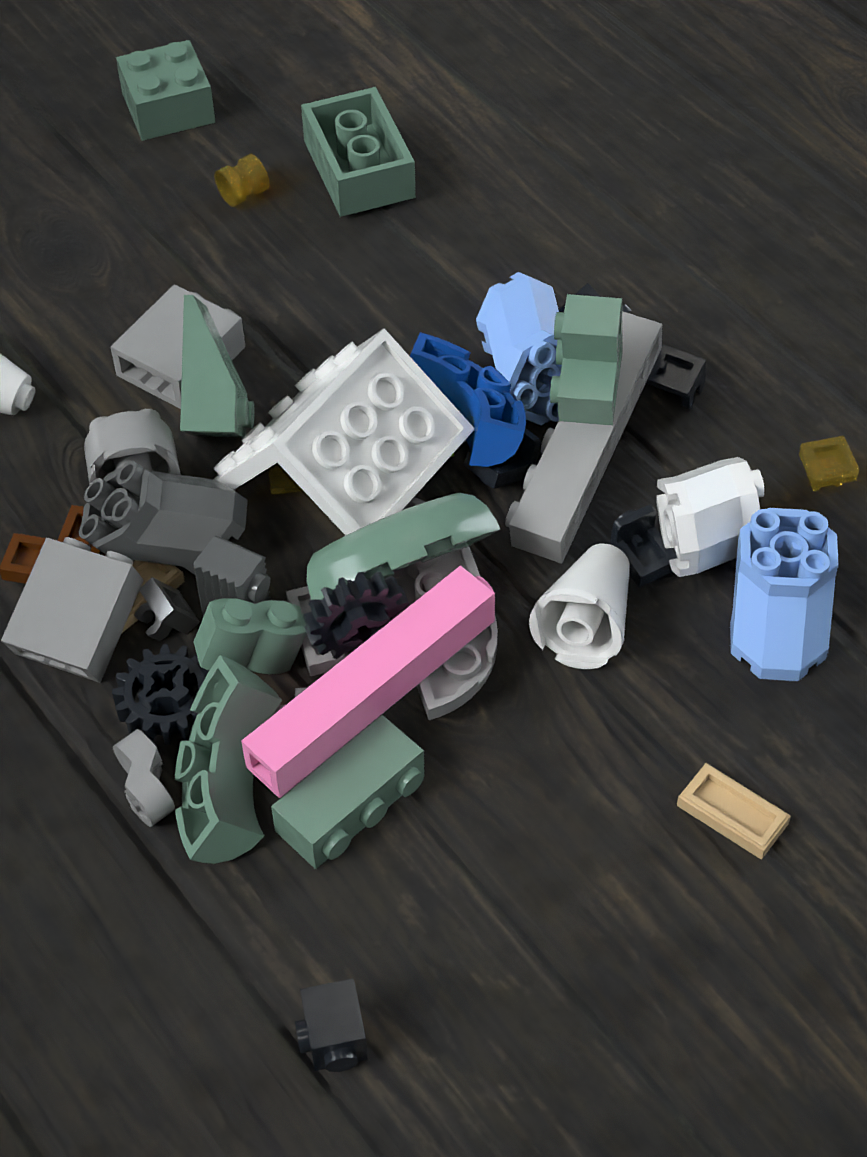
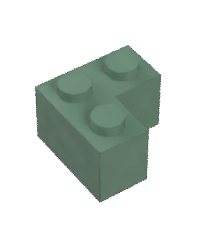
M567 294L564 312H556L554 340H557L556 365H562L560 376H552L550 403H558L559 421L613 426L623 353L622 298Z

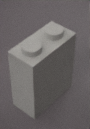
M174 284L111 346L116 376L181 409L184 295H194L207 306L231 360L245 348L241 317L237 316L230 309H223L205 300L199 294L189 292Z
M46 537L1 641L16 655L101 683L144 580L132 566L133 561L120 553L107 551L106 555L103 556L91 552V547L79 540L65 537L64 541L60 542Z

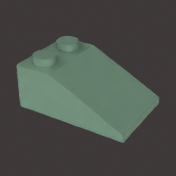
M184 295L180 431L192 436L244 438L246 428H253L254 402L248 401L247 392L207 306L194 295Z

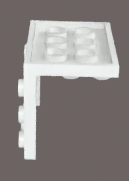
M382 329L358 347L353 342H350L335 357L333 355L330 356L316 370L313 368L295 385L300 392L293 399L287 395L269 411L273 419L265 427L262 423L256 425L241 440L244 444L236 452L231 451L214 467L218 475L213 480H218L234 490L278 463L345 535H348L375 521L402 511L475 428L385 329Z

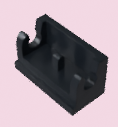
M662 344V349L646 384L681 396L682 406L692 409L695 392L701 394L705 386L706 360Z

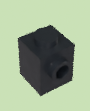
M354 979L300 989L305 1019L295 1021L300 1054L311 1052L314 1070L326 1069L329 1072H342L355 1067L358 1062L368 1060L366 1037Z

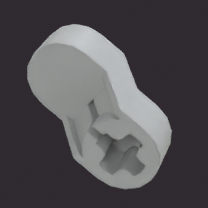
M137 729L115 744L113 750L118 761L128 773L125 793L131 809L146 825L152 827L173 812L175 805L171 796L159 781L163 763L161 762L162 759L157 751V747L142 731Z

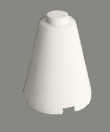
M610 544L593 545L535 603L529 618L532 637L542 650L546 645L557 653L555 660L573 668L595 669L605 665L609 658L614 655L616 656L620 651L624 641L630 569L629 560L623 551Z

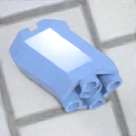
M517 272L509 277L513 279L506 284L497 283L488 290L476 318L478 330L484 333L486 343L482 341L483 349L485 352L493 355L496 370L511 384L510 393L515 401H522L526 420L539 425H543L550 420L557 422L559 421L558 403H550L552 376H560L562 365H556L557 340H554V323L556 312H559L554 290L550 285Z
M760 509L751 516V521L740 529L733 610L730 622L731 654L739 661H741V657L751 665L750 671L759 679L799 681L808 674L809 668L816 662L818 666L826 660L830 640L835 576L838 568L837 534L828 527V520L820 513L801 509Z

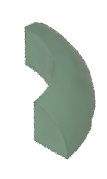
M464 493L451 494L407 508L364 526L313 553L307 565L306 581L311 599L322 600L324 596L321 589L328 587L334 590L335 586L338 585L339 578L344 577L346 580L351 579V581H354L358 572H363L365 578L370 579L376 572H381L384 579L393 576L395 574L394 571L419 561L424 563L442 555L467 548L500 530V527L487 505L475 496Z
M219 655L211 667L190 710L198 714L189 741H180L175 771V780L182 782V807L175 809L183 846L190 860L211 864L237 858L251 850L264 837L254 809V774L246 768L241 741L272 717L282 702L278 694L259 676L243 665L222 655Z

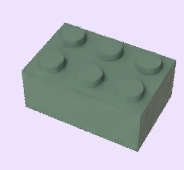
M376 87L301 105L304 142L340 217L416 198L415 161Z

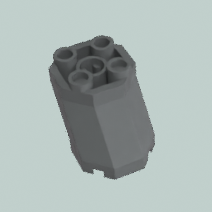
M130 460L122 467L107 474L104 479L97 478L90 483L84 493V500L87 503L83 509L79 536L104 554L107 551H113L131 560L182 566L195 575L193 563L214 536H219L225 540H229L233 536L238 540L242 535L246 525L248 500L218 480L148 471L133 460Z

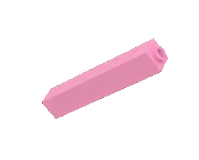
M461 565L245 737L241 742L246 768L276 796L281 798L495 621V593L490 584L480 576L474 577Z

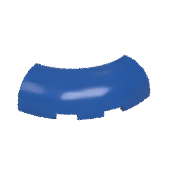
M420 332L410 357L475 428L466 438L470 449L469 465L489 467L505 462L516 453L523 439L526 426V413L522 401H515L511 395V384L494 367L487 366L481 368L470 361L469 351L440 338Z

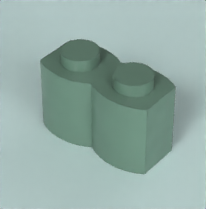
M238 598L213 600L208 604L194 639L200 667L210 670L219 655H222L253 672L262 674L287 672L291 669L307 634L305 630L306 624L300 606L286 601L270 600L253 604Z

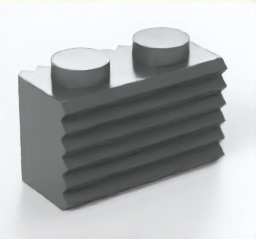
M214 536L193 563L203 617L209 602L216 599L238 598L253 604L270 601V591H268L270 577L266 574L267 569L264 562L266 557L219 536Z

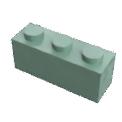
M381 715L271 806L275 832L315 869L328 858L333 860L339 857L347 849L351 839L365 827L371 828L384 817L391 804L402 795L407 797L418 789L425 776L424 750L385 716Z

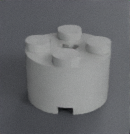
M143 409L140 411L120 412L108 417H98L90 423L89 433L84 443L89 485L97 478L104 479L107 474L122 467L130 460H133L148 471L181 475L172 431L161 419L157 411Z

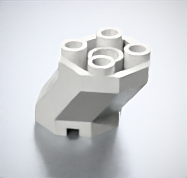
M736 457L720 460L678 476L658 479L657 488L666 493L657 495L661 535L665 548H675L677 559L669 560L671 570L679 577L698 574L737 558L740 529L751 521V516L755 512L760 510L759 497L764 496V483L759 469L751 470L747 461Z

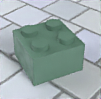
M190 40L172 42L165 46L135 51L116 57L122 94L142 141L215 123L211 86Z

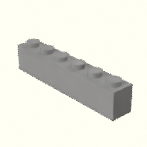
M622 311L623 353L613 426L558 421L555 429L549 428L541 445L542 457L538 465L532 464L529 467L523 484L525 492L520 502L514 501L511 504L506 517L505 525L510 529L511 545L513 547L561 564L563 563L662 349V323Z

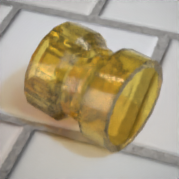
M251 153L238 159L237 165L234 167L227 165L215 171L214 174L215 183L221 196L232 207L246 201L247 195L251 193L257 195L269 189L267 172L260 160Z

